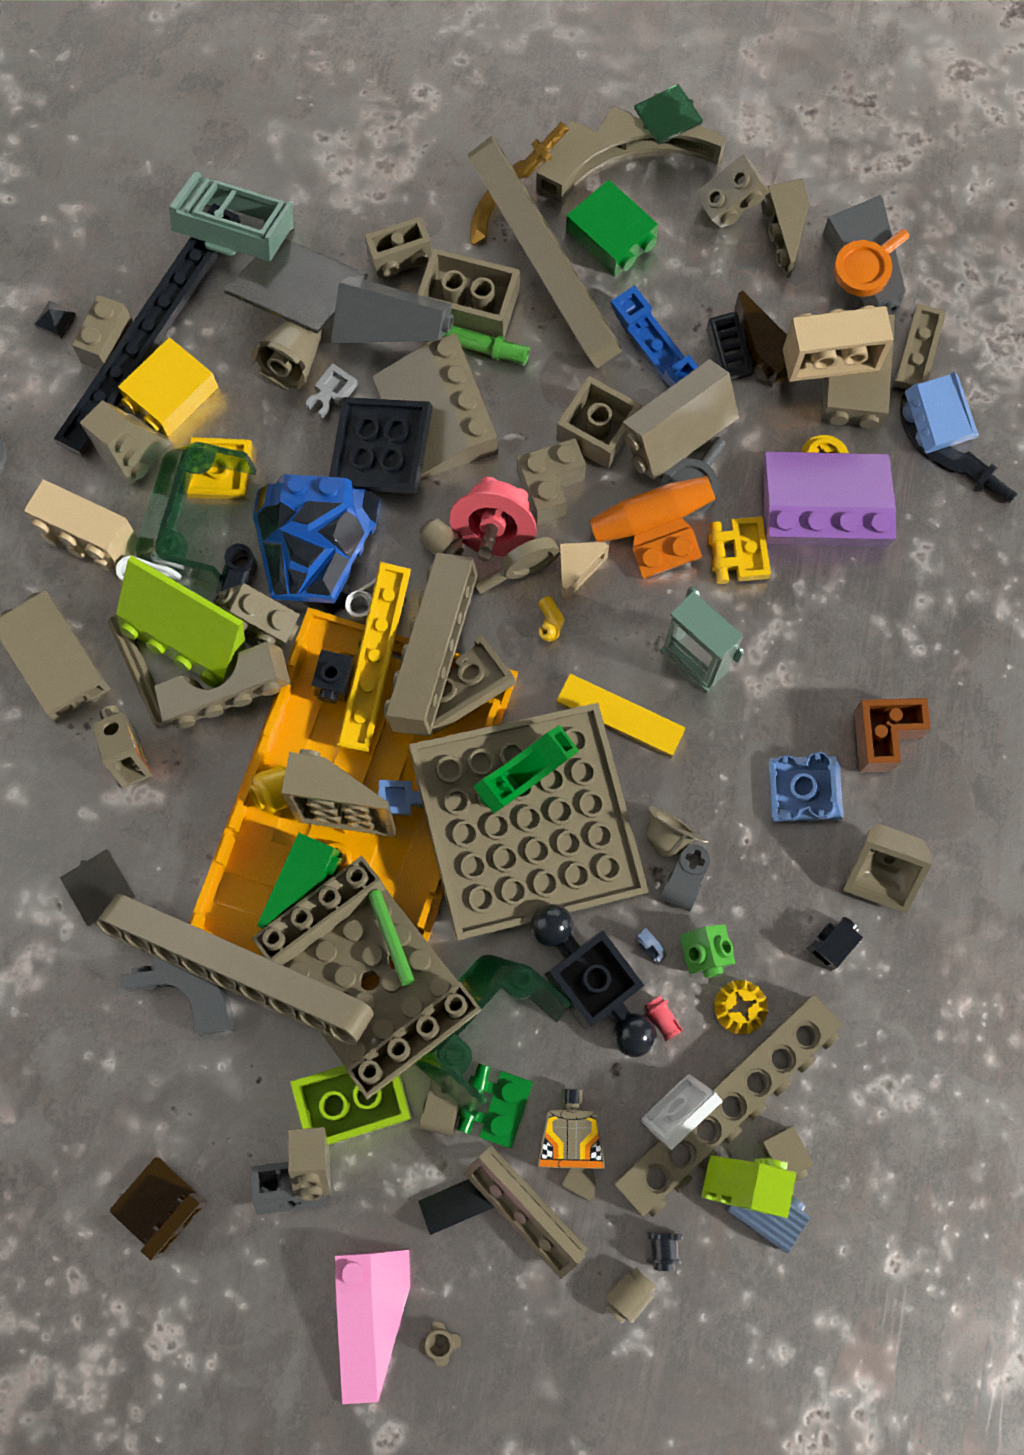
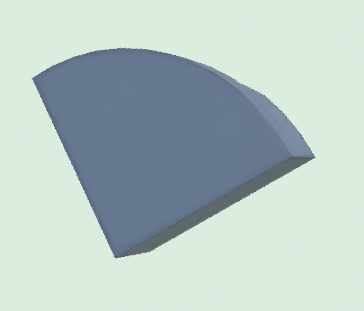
M647 928L636 937L635 943L655 963L659 964L667 956L663 947Z

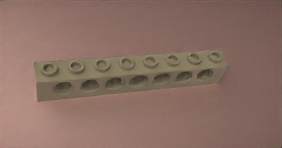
M815 994L808 997L711 1089L716 1092L722 1101L726 1097H733L737 1100L739 1111L734 1117L727 1116L722 1109V1103H720L704 1119L711 1122L714 1126V1136L710 1140L704 1141L698 1136L697 1125L679 1143L685 1145L690 1152L689 1160L685 1164L678 1165L672 1158V1150L658 1140L613 1185L642 1217L647 1213L652 1217L655 1216L667 1204L664 1197L673 1188L677 1193L681 1191L693 1179L689 1173L698 1164L702 1168L707 1166L710 1155H718L714 1149L723 1140L727 1144L732 1142L742 1132L739 1125L748 1116L751 1120L758 1117L767 1108L764 1101L772 1093L776 1096L783 1093L792 1083L788 1078L797 1069L803 1073L815 1062L816 1058L813 1054L821 1046L826 1050L838 1040L840 1035L837 1031L843 1024ZM799 1027H804L811 1033L812 1040L808 1046L800 1044L796 1038V1032ZM775 1050H780L787 1056L788 1063L784 1069H778L772 1063V1054ZM752 1073L758 1074L763 1080V1089L759 1093L752 1092L747 1086V1079ZM653 1168L660 1169L665 1176L664 1184L658 1189H652L646 1181L648 1172Z

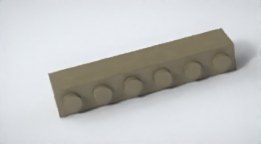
M436 553L433 565L430 564L428 567L427 585L425 591L422 590L419 595V611L417 617H413L411 620V636L408 644H404L402 649V665L400 671H396L394 674L392 697L387 699L384 707V716L387 718L393 732L427 737L431 735L478 577L473 557Z

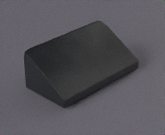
M469 1179L418 1201L430 1235L494 1208Z

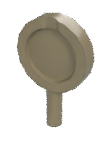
M542 537L516 547L502 559V568L475 583L476 589L482 594L508 578H524L543 570L552 564L560 554L555 540L550 537Z

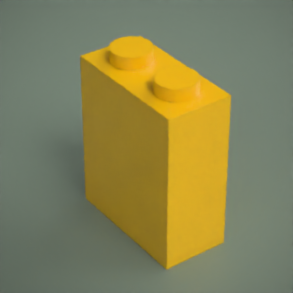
M170 337L118 386L124 397L121 401L125 407L133 414L138 411L144 416V422L155 431L160 430L167 437L219 388L213 373Z

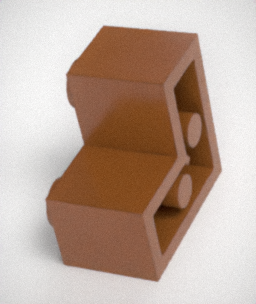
M927 698L862 700L854 710L860 773L892 772L901 763L899 740L922 739L931 730Z

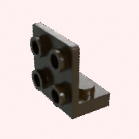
M155 1157L110 1208V1213L145 1245L141 1252L151 1261L160 1258L208 1202L160 1157Z

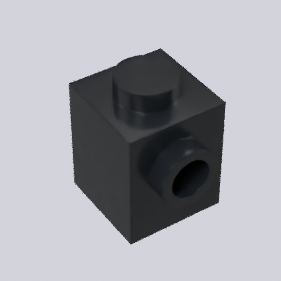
M321 649L311 684L314 695L318 696L319 700L332 704L337 703V700L346 702L355 670L353 656Z

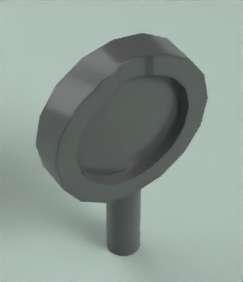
M716 437L701 460L695 458L682 459L663 474L660 486L708 476L716 499L719 492V479L711 465L726 442L722 438ZM715 500L688 516H698L707 512L714 505Z

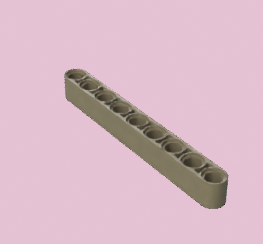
M490 136L469 152L468 157L588 358L596 368H599L623 351L622 347L504 151L494 137Z
M117 894L96 921L97 926L105 934L345 1044L355 1045L374 1015L373 1010L365 1002L125 895Z

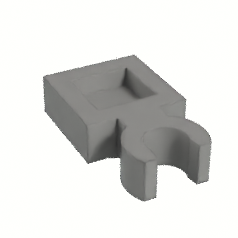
M332 363L314 385L318 394H314L307 399V410L311 411L314 406L321 405L323 407L318 412L319 418L325 419L330 413V405L332 403L340 407L343 397H348L358 385L357 379Z

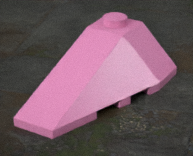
M409 1249L339 1253L335 1256L342 1404L374 1403L379 1401L411 1286Z

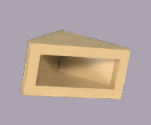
M605 542L560 544L559 561L562 598L567 600L607 559L609 545Z

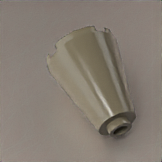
M303 306L255 345L251 352V360L253 364L257 361L261 367L259 373L266 380L286 390H289L291 386H297L296 390L303 387L307 382L325 327V320L321 312L314 307Z

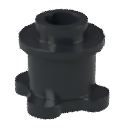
M647 1232V1238L651 1239L650 1258H647V1263H654V1270L675 1271V1264H682V1260H679V1240H683V1234Z

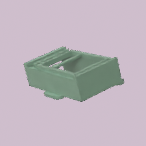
M194 171L169 206L171 231L206 241L205 247L207 249L228 256L235 255L237 251L270 262L290 230L294 228L292 201L285 203V201L228 183L210 180V178L202 177V174ZM215 203L221 206L218 210H215L214 215L202 212L206 205L212 206ZM225 209H229L261 219L265 224L261 230L222 218L224 216L223 212Z
M690 586L687 589L686 599L670 614L672 619L664 646L660 649V652L707 693L728 672L733 660L737 663L741 660L744 651L739 645L743 635L700 597V593L696 588ZM686 634L712 656L709 668L679 642Z

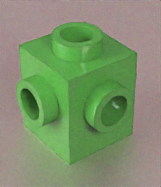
M725 924L705 926L680 935L689 974L703 973L704 978H710L724 974L723 967L736 964L733 955V945L729 940Z

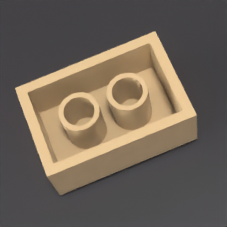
M864 306L858 310L844 311L837 309L826 314L813 315L806 313L794 317L783 347L789 382L880 371L894 340L887 307Z
M44 479L24 509L25 514L31 520L30 525L40 531L41 539L53 546H57L60 543L66 546L71 554L81 559L85 556L92 558L97 566L106 571H111L112 568L116 570L119 560L126 556H133L141 543L125 517Z

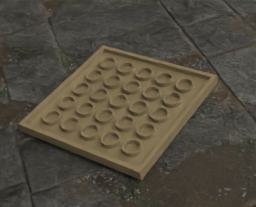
M598 703L409 744L408 749L456 941L531 923L536 910L546 904L561 905L571 913L649 893ZM560 725L579 752L510 804L493 814L490 808L482 804L478 797V792L473 786L512 760L548 731Z

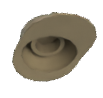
M649 806L648 811L651 817L645 834L650 844L660 855L666 857L680 854L694 839L709 843V840L695 833L678 817L661 808Z

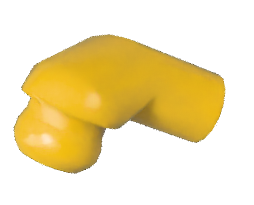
M546 596L538 602V606L545 615V620L542 627H539L538 634L541 639L552 642L560 636L565 619L553 598Z

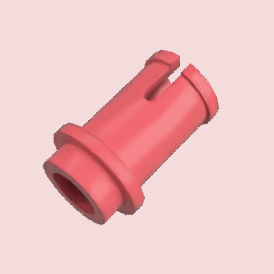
M660 995L644 1006L647 1010L645 1015L646 1017L650 1015L663 1035L664 1040L667 1041L684 1029L679 1025L667 1006L669 1001L667 999L664 1001Z

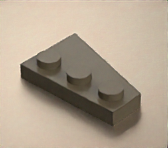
M482 633L474 641V647L466 655L462 654L456 660V666L448 674L432 728L434 734L516 684L513 674Z

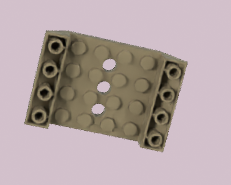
M362 856L251 937L267 959L365 1002L373 1010L374 1015L355 1045L345 1044L321 1033L367 1100L482 1011L465 987L456 980L389 894L380 878ZM373 890H381L401 946L407 956V961L415 980L409 986L403 987L396 969L390 967L392 958L368 894ZM369 975H377L380 978L378 986L373 990L363 989L362 983Z

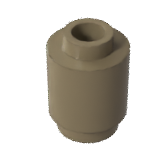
M440 518L434 521L432 519L428 520L419 531L421 534L420 543L435 556L436 553L462 555L466 546L462 543V538Z
M635 1267L631 1274L627 1272L605 1298L610 1303L606 1310L621 1324L626 1319L633 1323L654 1298L652 1293L657 1287Z

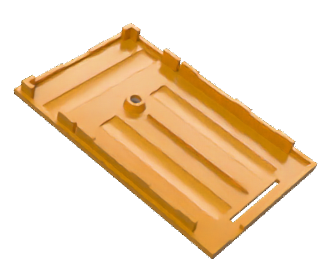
M308 607L286 664L291 684L281 687L280 692L274 696L189 924L265 957L251 937L262 930V928L257 927V923L299 832L341 851L339 858L342 859V863L338 873L362 856L380 878L389 894L428 942L444 891L422 808L411 807V816L392 815L397 830L396 838L298 823L290 807L270 814L264 809L259 810L256 807L249 787L253 785V778L256 774L276 765L286 768L289 752L299 753L301 749H309L319 752L321 754L320 757H325L377 795L379 780L412 781V791H419L408 749L409 744L502 724L514 685L438 733L434 734L431 732L430 737L393 732L387 718L384 716V707L387 699L392 697L394 674L396 671H400L402 660L391 657L369 754L337 747L347 700L346 702L337 700L335 704L323 702L318 699V696L314 695L311 684L321 649L353 656L356 666L365 625ZM396 634L392 653L402 656L403 646L408 644L410 638ZM455 652L450 671L456 666L455 662L461 654ZM509 669L516 681L518 671ZM391 959V961H390V967H391L392 969H395V966H394L393 961H392V959ZM367 976L362 983L363 989H375L380 982L379 976Z

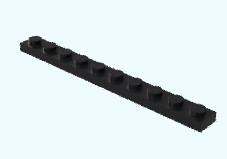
M213 203L207 213L214 215L215 210H218L221 206ZM225 209L222 218L240 223L239 215ZM193 237L189 238L54 437L58 445L82 457L84 456L92 442L80 422L102 400L117 407L123 398L118 386L154 352L219 255V252L205 247L206 241Z

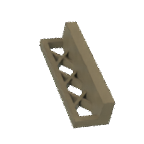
M492 1145L466 1169L463 1174L560 1279L566 1276L583 1260L588 1248Z

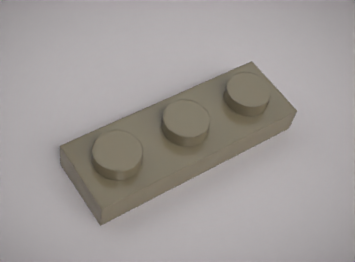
M917 303L894 387L907 390L915 383L920 384L928 381L947 311Z

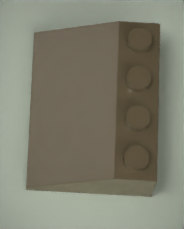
M456 333L442 337L438 341L427 342L373 376L380 399L429 401L433 406L421 480L498 454L497 434Z
M301 749L299 753L289 752L281 793L298 823L396 838L397 830L389 803L325 757H320L321 754L317 751Z

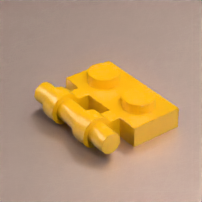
M763 516L731 519V531H722L721 522L709 524L708 545L712 547L714 560L711 562L712 572L716 573L717 584L729 582L728 571L737 570L738 582L770 578L771 571ZM733 544L735 557L726 558L724 545Z

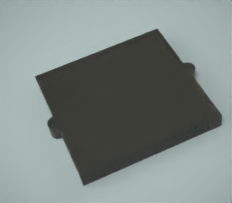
M108 849L87 861L82 860L78 867L60 877L87 926L96 923L97 919L117 894H122L132 899L136 898Z

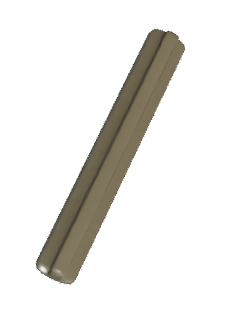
M116 615L110 617L107 623L153 724L156 727L168 724L162 722L154 688L156 684L136 640L128 638L120 631Z

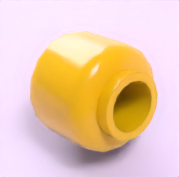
M276 765L254 776L253 785L249 787V791L259 810L264 809L266 812L273 814L289 807L281 793L286 771L285 767Z

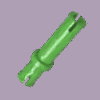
M454 325L450 333L445 335L448 336L456 333L461 347L491 355L494 360L499 361L501 358L525 366L529 357V353H527L530 351L529 346L506 341L503 336L498 335V338Z

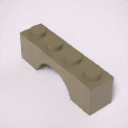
M266 641L239 652L234 672L225 683L216 688L204 689L198 681L184 675L157 684L154 688L162 722L181 729L195 725V721L203 717H217L224 713V709L229 707L248 705L252 702L253 698L260 695H274L280 692L281 687L291 683L282 648Z

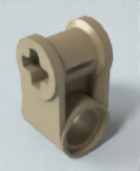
M443 1067L433 1074L428 1096L424 1102L419 1129L453 1137L464 1085L462 1074L457 1069ZM447 1073H451V1079L456 1081L457 1084L455 1088H449L448 1093L443 1092L444 1086L439 1084V1079L446 1078Z

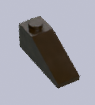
M742 290L738 293L734 310L737 312L741 322L752 367L758 378L766 381L773 388L788 376L783 354L787 334Z

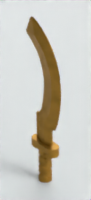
M562 121L541 144L537 138L532 142L531 145L534 150L525 160H520L512 165L520 179L528 178L544 160L548 163L553 158L549 151L569 131V128ZM488 190L479 201L472 217L470 226L471 245L478 243L487 236L488 220L496 205Z

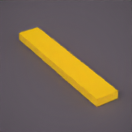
M384 562L379 563L337 747L369 754L411 569Z

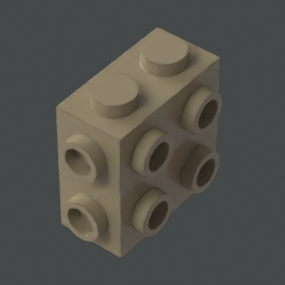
M245 583L230 587L223 592L220 591L213 600V604L243 621L245 642L252 647L266 641L274 645L284 644L287 641L290 642L298 630V625L295 623L300 614Z

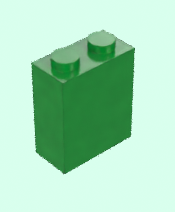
M607 180L566 215V233L614 277L622 270H628L640 254L649 252L657 243L659 224L610 180Z

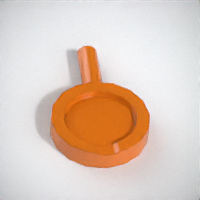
M899 230L881 246L876 242L868 240L852 241L843 246L837 254L833 267L835 281L847 293L859 297L872 296L882 291L890 279L893 268L889 254L909 238L907 230Z

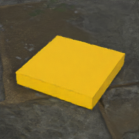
M190 437L184 488L185 496L188 498L247 500L253 445L251 440Z

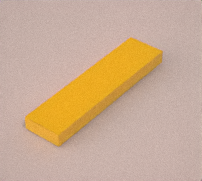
M569 674L556 700L557 705L566 709L598 703L606 728L672 758L686 727L573 674Z

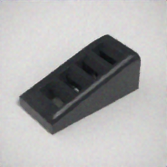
M737 312L711 317L708 320L706 331L718 365L730 373L731 380L752 375L754 371ZM730 338H733V339H734V341H730V342H726V343H722V342H721L722 340H726V339H730ZM738 350L737 353L725 356V352ZM742 361L741 365L728 368L729 363Z

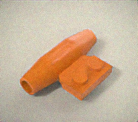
M708 476L668 483L625 499L589 519L597 542L634 536L633 552L642 577L646 579L703 558L692 527L682 518L716 499Z

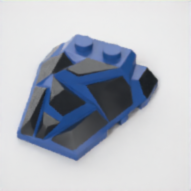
M284 474L279 477L275 484H267L258 489L253 519L271 599L335 603L351 574L350 567L355 558L360 557L364 551L363 544L368 535H372L376 529L380 504L379 497L365 489H353L352 481L339 477Z

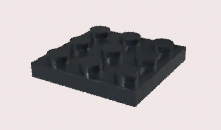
M343 397L329 477L347 478L352 481L353 489L418 494L433 409L432 404L429 401Z

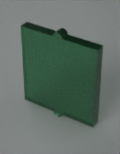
M679 84L634 105V110L644 123L643 128L649 130L658 145L703 122V119L693 106V100L688 99Z

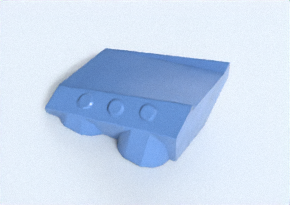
M955 371L950 375L927 382L915 383L905 391L907 402L903 407L902 414L906 421L916 424L918 431L915 438L919 446L924 448L926 454L975 439L979 436L962 385Z
M823 752L812 753L808 757L794 758L788 755L769 759L773 822L843 819L841 768L838 756H828Z

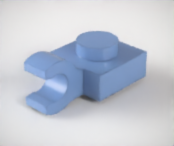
M379 780L378 795L389 803L392 815L411 816V807L423 809L419 791H412V781Z

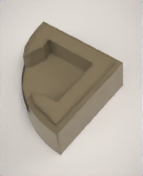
M570 1168L561 1185L592 1203L596 1191V1179L593 1170Z

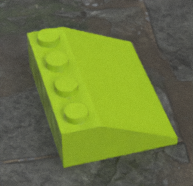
M131 555L127 561L116 612L120 631L132 640L138 638L145 642L146 646L153 653L159 656L165 654L170 657L180 669L186 672L191 670L200 675V679L210 687L215 688L225 683L235 670L238 653L246 650L243 621Z

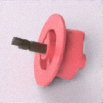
M484 477L480 483L470 490L469 494L458 499L453 505L449 517L452 530L462 538V543L479 552L478 559L483 562L489 561L491 555L506 556L516 547L534 540L537 531L535 519L529 511L527 491L522 488H516L509 483L497 481L493 477Z

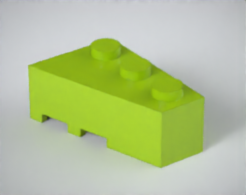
M710 1155L701 1198L771 1216L788 1218L797 1172L787 1170L788 1163L771 1158H755L754 1162Z

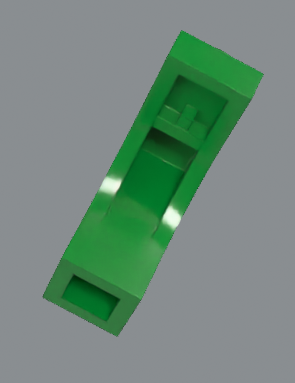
M558 725L505 765L480 780L473 787L478 792V797L482 804L490 808L493 814H495L573 757L579 750L563 728Z

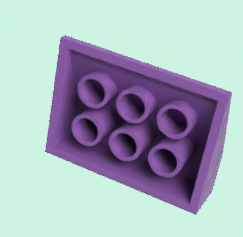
M765 452L764 530L766 543L779 545L888 547L896 540V504L889 454Z

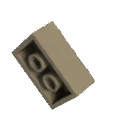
M433 248L417 295L452 304L450 314L454 315V326L498 338V335L505 337L520 291V270Z

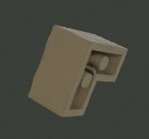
M576 438L517 456V474L523 489L528 493L529 506L537 526L566 517L567 500L562 488L585 480L586 463Z

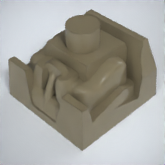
M878 823L868 831L862 849L852 869L847 874L843 891L907 914L932 865L931 851L923 839Z

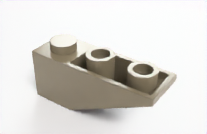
M802 179L768 185L770 193L761 202L763 216H768L770 223V240L775 242L777 246V263L779 267H783L786 278L791 277L810 206Z

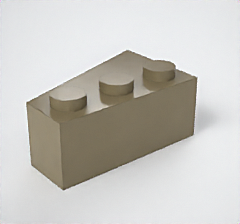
M103 400L80 422L103 462L130 485L137 479L144 477L149 467L173 443L143 420L130 413L127 414L120 408Z

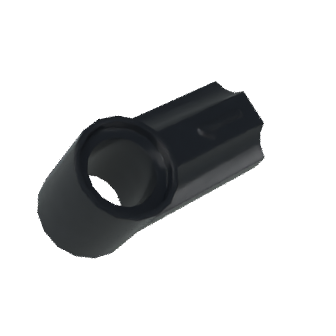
M236 543L227 548L224 556L226 563L213 600L220 591L223 592L230 587L232 588L242 583L249 586L251 577L257 571L258 563L247 545ZM248 557L245 565L240 567L234 566L238 558Z

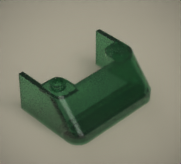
M194 442L168 451L162 459L135 550L137 558L167 566L182 576L218 584L221 574L213 565L185 559L188 552V543L185 537L177 532V528L193 474H203L210 470L212 466L256 475L257 469L248 454L202 442Z
M488 954L479 957L458 980L481 1010L501 988L516 999L529 998L556 1023L562 1018L572 1003L530 966ZM476 1016L414 1063L474 1118L479 1114L487 1099L462 1077V1074L468 1069L472 1061V1052L470 1047L458 1035Z

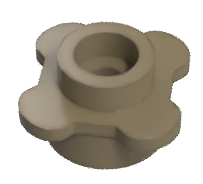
M436 1321L432 1323L430 1327L431 1332L428 1336L420 1340L419 1351L422 1354H428L430 1358L435 1360L437 1366L444 1367L449 1363V1356L453 1350L460 1347L461 1338L458 1334H452L446 1330L443 1322ZM441 1340L443 1342V1346L438 1347L436 1344L437 1341Z

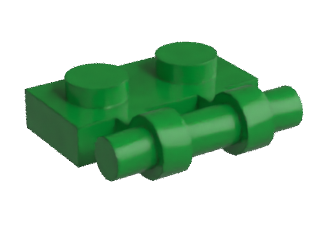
M478 1063L475 1075H471L468 1082L470 1090L465 1105H461L458 1116H461L457 1130L470 1134L473 1122L481 1123L483 1127L479 1138L512 1149L533 1081L501 1071L497 1084L487 1081L491 1067ZM483 1091L493 1094L487 1114L477 1111Z

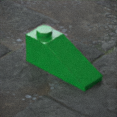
M298 832L257 923V927L265 928L327 882L331 876H335L342 863V859L339 858L341 851Z

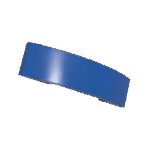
M635 285L610 302L614 313L633 344L655 372L670 387L699 367L690 355L685 357L660 326L651 314L652 306Z

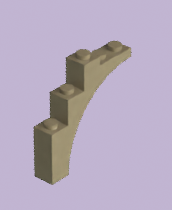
M655 92L639 118L633 116L628 111H622L613 106L597 132L584 124H578L570 120L567 125L569 131L549 152L553 158L548 163L544 160L536 172V190L562 202L573 187L591 172L609 162L630 155L649 152H675L696 156L718 165L723 157L727 138L715 130H709L695 123L690 118L680 116L681 104Z

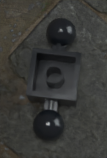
M558 904L541 906L536 910L531 919V932L540 944L547 947H556L564 957L562 961L544 974L584 1029L592 1028L600 1020L608 1016L615 1025L613 1040L621 1053L629 1057H641L649 1053L654 1047L657 1037L654 1024L645 1015L630 1013L623 1003L645 986L603 930L580 946L572 936L574 922L570 912Z

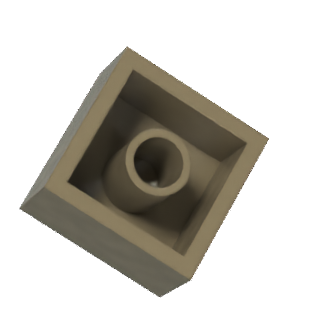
M588 376L558 421L556 440L564 442L576 438L582 455L609 469L626 443V431L623 421L640 410L642 404Z

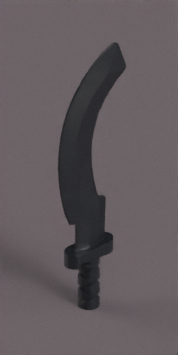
M903 394L901 399V415L905 429L911 440L925 453L924 448L919 446L915 438L918 431L916 424L906 421L902 414L903 407L907 402L906 395ZM949 446L926 454L940 465L961 474L966 472L978 481L974 487L980 492L983 490L984 484H986L995 493L1006 499L1008 503H1011L1018 495L1017 492L993 475L998 469L997 466L991 463L988 467L970 451L962 453Z

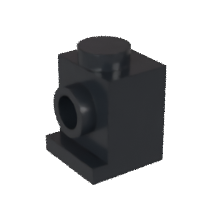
M843 917L835 926L829 922L817 936L821 942L819 943L817 940H814L807 946L806 950L830 971H833L839 967L863 937L858 933V926L847 917Z

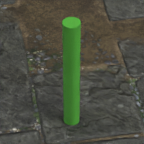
M373 890L368 894L369 900L401 985L403 987L409 986L415 982L381 890Z

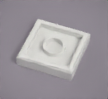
M689 1074L641 1118L640 1122L648 1131L672 1150L723 1101L716 1092Z

